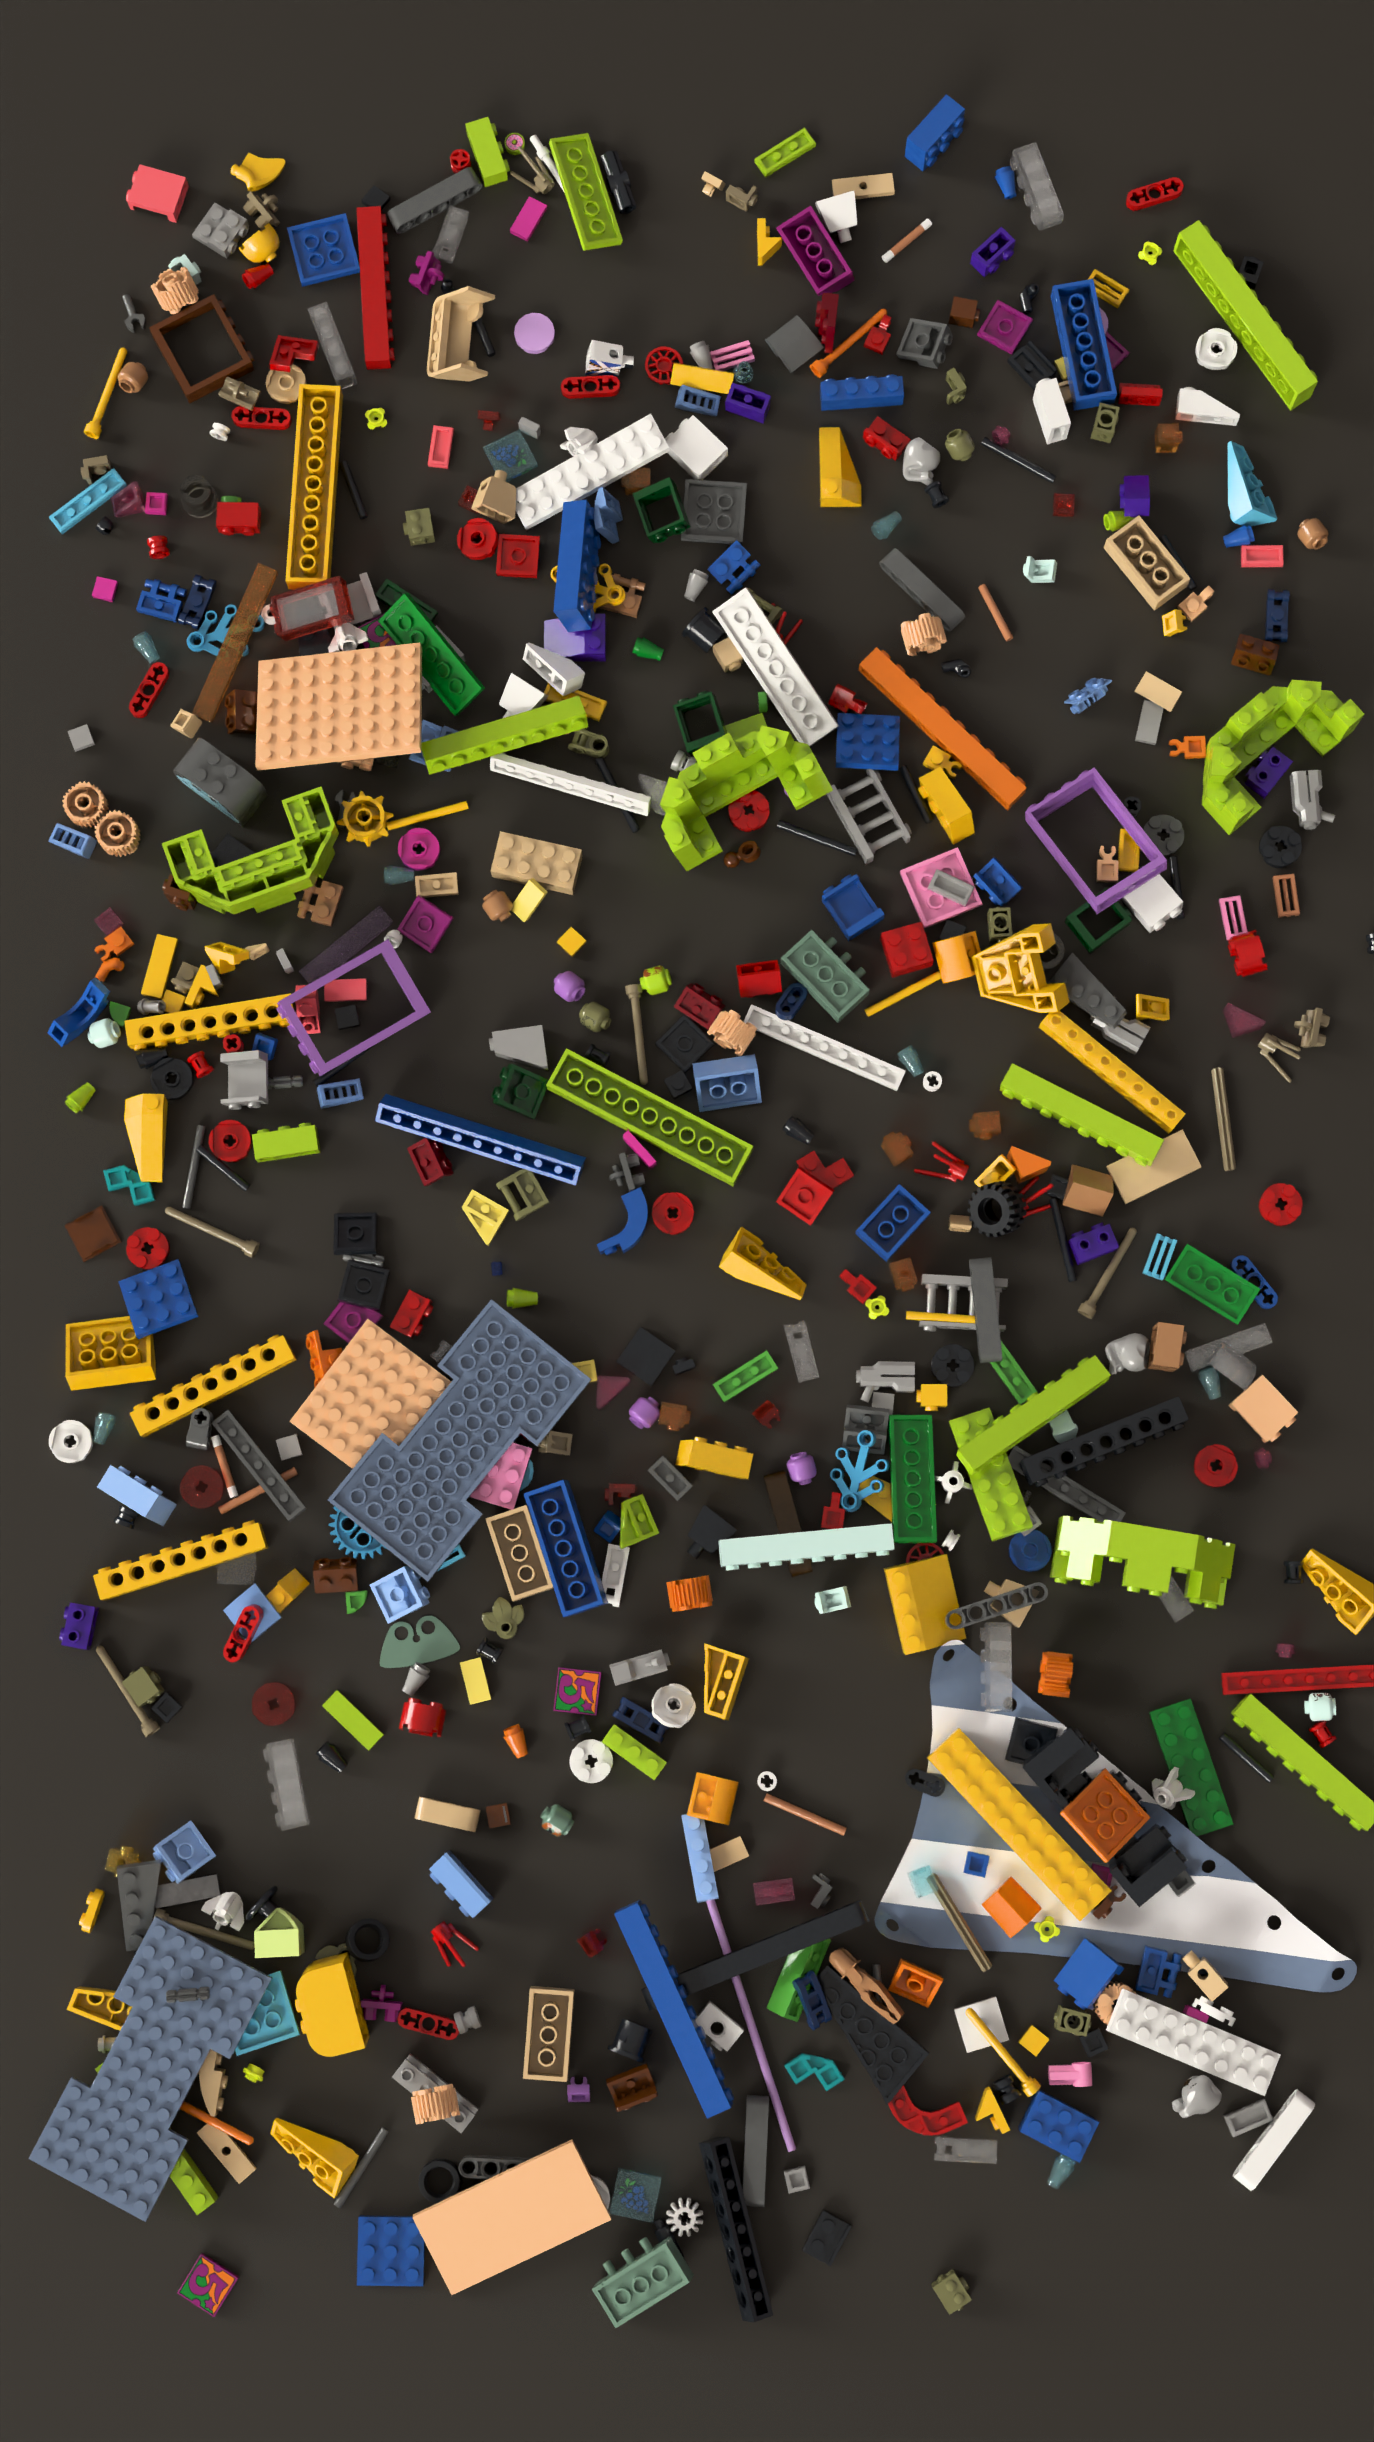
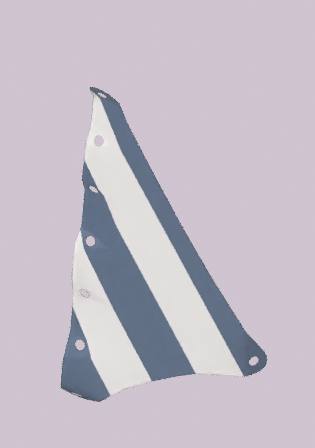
M951 1640L942 1645L934 1656L930 1679L933 1729L930 1754L957 1728H960L1090 1868L1092 1863L1109 1867L1108 1863H1105L1060 1814L1063 1809L1055 1800L1051 1802L1022 1768L1023 1764L1005 1760L1015 1717L1057 1727L1056 1737L1067 1727L1034 1702L1012 1681L997 1671L962 1641ZM953 1649V1658L949 1661H944V1653L947 1650ZM1009 1697L1014 1698L1017 1702L1016 1709L1011 1712L1006 1711L1003 1707L1004 1700ZM1098 1751L1099 1758L1084 1769L1082 1773L1086 1771L1094 1779L1105 1768L1108 1772L1114 1770L1118 1773L1120 1771L1128 1780L1125 1783L1130 1790L1134 1788L1142 1797L1140 1802L1151 1818L1134 1835L1138 1839L1156 1823L1160 1827L1164 1826L1171 1834L1169 1839L1188 1859L1185 1861L1187 1864L1186 1871L1196 1883L1183 1895L1178 1897L1169 1884H1167L1142 1906L1138 1907L1112 1876L1110 1888L1115 1884L1118 1886L1114 1891V1895L1119 1897L1124 1892L1126 1898L1121 1902H1113L1111 1906L1113 1910L1106 1918L1101 1917L1098 1920L1089 1912L1079 1921L929 1761L927 1773L942 1779L945 1784V1790L942 1795L937 1797L925 1793L922 1794L912 1839L878 1906L874 1919L878 1931L891 1940L930 1948L969 1950L926 1880L928 1876L936 1873L983 1951L1032 1953L1071 1958L1086 1938L1118 1963L1141 1965L1145 1946L1166 1950L1168 1952L1166 1960H1172L1173 1953H1179L1183 1958L1192 1950L1199 1959L1205 1957L1222 1977L1313 1992H1335L1342 1990L1354 1980L1357 1973V1966L1354 1961L1336 1951L1297 1920L1274 1897L1258 1886L1228 1859L1205 1844L1158 1805L1141 1786L1131 1780ZM935 1780L934 1783L926 1782V1786L932 1788V1793L941 1791L942 1787L939 1786V1781ZM967 1851L989 1855L985 1878L963 1873ZM1206 1860H1213L1216 1865L1215 1869L1210 1873L1202 1870V1864ZM1010 1877L1042 1908L1023 1929L1011 1938L981 1905ZM1272 1915L1278 1916L1281 1920V1926L1277 1930H1272L1267 1925V1920ZM1046 1916H1051L1054 1919L1055 1926L1060 1929V1934L1050 1938L1048 1942H1043L1040 1939L1039 1932L1034 1929V1925L1036 1922L1045 1920ZM888 1919H893L898 1923L899 1929L897 1931H892L887 1927L886 1922ZM1181 1958V1971L1188 1972L1190 1967ZM1336 1968H1343L1345 1971L1344 1976L1339 1980H1334L1332 1972ZM1205 1969L1198 1971L1199 1974H1207Z

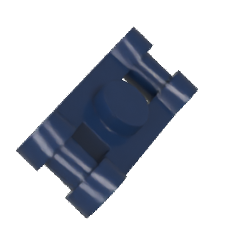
M195 575L185 606L179 615V624H188L192 628L199 630L216 587L215 580L203 579V576ZM200 587L206 588L205 593L199 592ZM191 612L196 614L194 618L190 617Z
M1268 589L1265 641L1279 640L1280 642H1287L1289 590L1275 592V589ZM1274 600H1281V605H1274ZM1273 628H1280V632L1273 631Z
M622 1697L620 1707L614 1711L612 1716L661 1744L664 1739L662 1736L670 1727L661 1724L649 1711ZM628 1708L634 1710L631 1718L625 1716ZM653 1722L659 1725L655 1732L649 1730Z
M812 1970L805 1973V1977L795 1979L792 1982L801 2000L807 2016V2023L814 2031L820 2027L819 2024L822 2022L827 2023L832 2020V2015L818 1978ZM810 1984L811 1989L806 1990L805 1986Z

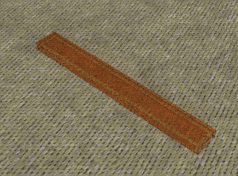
M260 563L257 564L193 709L192 714L210 723L213 722L277 577V570Z

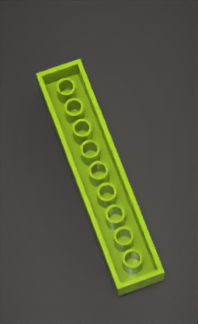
M1200 220L1179 232L1173 250L1290 411L1311 398L1318 383L1315 372L1309 370L1306 366L1303 356L1295 351L1292 341L1281 332L1280 325L1270 317L1267 307L1261 305L1256 292L1247 286L1244 276L1236 271L1233 261L1222 252L1221 245L1211 237L1208 227L1202 225Z
M567 1048L546 1084L547 1090L626 1131L629 1130L631 1134L734 1187L753 1151V1145Z

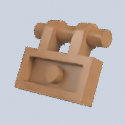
M614 573L612 577L615 585L629 587V591L625 592V600L620 605L614 606L608 603L599 608L637 618L642 596L635 595L636 590L644 591L646 583L639 582L635 578H623L620 574ZM619 593L613 594L612 598H617Z
M323 880L321 888L315 887L314 884V886L304 889L302 901H299L297 907L299 908L297 916L305 918L306 913L310 912L312 913V922L332 927L344 889L343 886ZM312 894L318 895L315 906L309 904Z

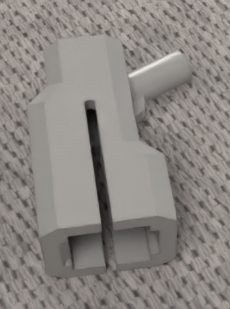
M1308 770V775H1306V771L1292 772L1290 775L1292 808L1298 815L1299 827H1304L1305 830L1315 829L1321 822V819L1333 823L1335 815L1322 811V807L1319 805L1318 793L1323 787L1321 770Z
M1094 1016L1090 1017V1020L1093 1021L1091 1026L1100 1030L1103 1038L1133 1055L1137 1053L1151 1028L1136 1019L1128 1021L1123 1018L1117 1027L1113 1029Z
M878 1361L874 1366H861L860 1370H856V1383H860V1387H865L860 1400L868 1403L873 1390H878L880 1387H891L895 1392L914 1393L915 1362Z
M661 1649L610 1664L609 1666L615 1686L667 1671V1666L671 1664L668 1653H663Z

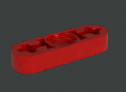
M1172 177L1133 189L1127 195L1126 206L1132 211H1138L1176 199L1182 194L1183 182L1177 177ZM1171 185L1178 187L1177 191L1170 189ZM1157 190L1160 193V197L1152 198L1149 192ZM1132 197L1139 199V202L1132 201Z
M614 375L568 377L561 383V392L568 399L612 397L620 391V381ZM592 382L597 387L594 391L590 392L585 389V385ZM599 382H602V391H600ZM609 382H613L614 386L612 390H610L608 387ZM579 383H581L582 392H579ZM569 384H572V392H568Z
M239 406L231 414L234 424L240 428L286 430L292 423L290 413L280 408L254 407L251 411ZM240 413H244L245 416L242 418V421L238 419ZM259 414L267 415V420L259 423L256 421V417ZM270 415H273L274 419H272L273 423H271ZM281 416H284L286 419L283 420V423H279L278 420Z
M156 662L151 665L130 701L129 710L134 717L144 718L148 715L167 682L169 670L164 663ZM162 669V671H163L164 674H163V675H160V674L158 675L156 681H157V683H159V684L157 685V684L154 682V680H155V678H156V676H157L156 673H155V671H156V670H157V671H160V670ZM151 685L155 687L152 695L144 694L146 686ZM142 703L143 710L136 712L135 706H140Z
M252 1604L242 1610L223 1649V1655L227 1661L236 1662L244 1657L263 1619V1610L259 1605ZM254 1611V1616L256 1617L251 1619L249 1623H245L251 1617V1614L248 1612ZM241 1627L245 1628L248 1632L246 1639H242L239 1636V1629ZM237 1646L235 1651L237 1655L233 1656V1651L230 1649Z
M406 2007L399 2012L397 2017L399 2025L405 2029L446 2040H453L459 2034L455 2020ZM407 2012H410V2016L416 2019L418 2018V2014L422 2015L418 2024L419 2028L415 2027V2021H409V2023L406 2024L405 2019L402 2018V2015H406ZM427 2017L435 2021V2027L432 2030H427L423 2027V2020ZM439 2020H442L443 2023L441 2025L446 2027L452 2023L456 2032L447 2035V2030L440 2029V2033H437Z

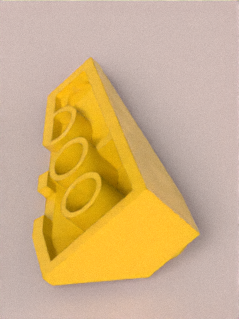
M840 427L819 428L820 507H861V484Z
M140 1094L125 1099L124 1121L141 1182H163L168 1100L164 1094Z
M741 1227L725 1251L719 1267L737 1279L801 1300L807 1285L789 1267H783L777 1261L778 1256L774 1252L770 1254L762 1246L764 1242L760 1238Z
M1312 1548L1302 1560V1568L1313 1584L1319 1586L1325 1595L1324 1600L1327 1604L1330 1603L1337 1612L1335 1615L1338 1620L1357 1635L1374 1617V1584Z
M276 2118L270 2134L287 2153H293L300 2161L298 2165L303 2170L307 2168L315 2177L313 2179L315 2184L335 2199L354 2171L359 2155L339 2141Z

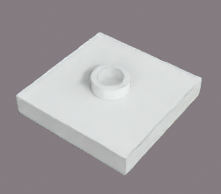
M996 1996L954 2009L967 2053L991 2046L966 2015L968 2008H972L1000 2043L1009 2040Z

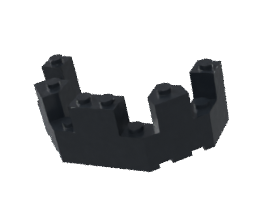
M1069 1726L1055 1739L1049 1740L1023 1762L1022 1768L1051 1802L1055 1800L1064 1809L1093 1780L1086 1771L1083 1773L1082 1771L1099 1758L1097 1753L1099 1748L1092 1740L1087 1741L1077 1727L1073 1729ZM1111 1770L1109 1773L1141 1807L1142 1803L1140 1800L1142 1797L1134 1788L1132 1790L1128 1788L1125 1784L1128 1780L1120 1771L1116 1773L1114 1770ZM1157 1823L1138 1839L1134 1835L1107 1862L1112 1876L1138 1907L1142 1906L1187 1868L1185 1861L1188 1859L1169 1839L1171 1837L1169 1831L1164 1826L1160 1827Z

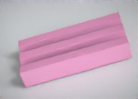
M749 340L710 352L715 370L725 371L755 361ZM747 354H748V357H745V358H741V359H738V360H735V361H732V362H728V363H725V364H722V365H718V364H717V363L724 362V361H727V360L736 359L737 357H740V356H743V355H747Z
M1241 896L1219 899L1226 940H1230L1232 936L1248 932ZM1232 901H1236L1242 930L1240 933L1238 932ZM1225 902L1228 903L1234 934H1231Z

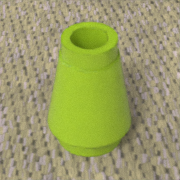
M1109 511L1108 514L1104 515L1103 520L1106 530L1114 532L1135 518L1130 516L1124 517V511Z
M86 1082L67 1096L65 1104L75 1113L83 1111L96 1090L91 1084Z
M517 1288L507 1290V1307L515 1309L538 1304L537 1292Z

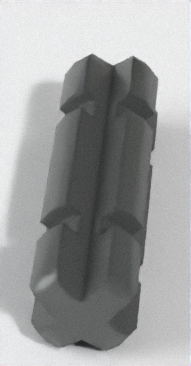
M293 1075V1077L279 1076L273 1077V1079L268 1077V1090L272 1089V1087L281 1089L303 1086L302 1075Z
M373 1254L343 1255V1260H353L367 1265L374 1264V1266L382 1268L385 1256L378 1254L376 1256H373Z
M209 1987L179 1989L178 1991L168 1990L166 1992V2001L168 2003H174L177 2000L184 2002L195 2001L198 1998L200 2000L210 1998Z

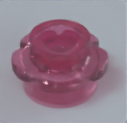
M998 425L992 431V437L999 445L1007 444L1010 433L1006 427Z
M1264 1448L1254 1452L1257 1467H1265L1267 1469L1269 1463H1272L1270 1452L1265 1451Z
M1277 1643L1275 1652L1279 1653L1278 1657L1292 1658V1654H1296V1651H1294L1295 1645Z

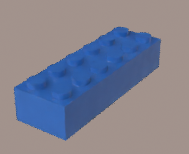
M1089 279L1054 285L1051 292V301L1074 411L1098 407L1099 403L1114 404L1117 391L1094 280Z
M587 499L563 502L554 613L568 632L591 630L592 621L595 619L593 605L596 602L595 585L598 583L596 570L599 566L598 549L601 547V540L599 537L600 533L595 529L594 508L591 507Z
M561 1480L524 1493L563 1617H570L608 1604L569 1480Z

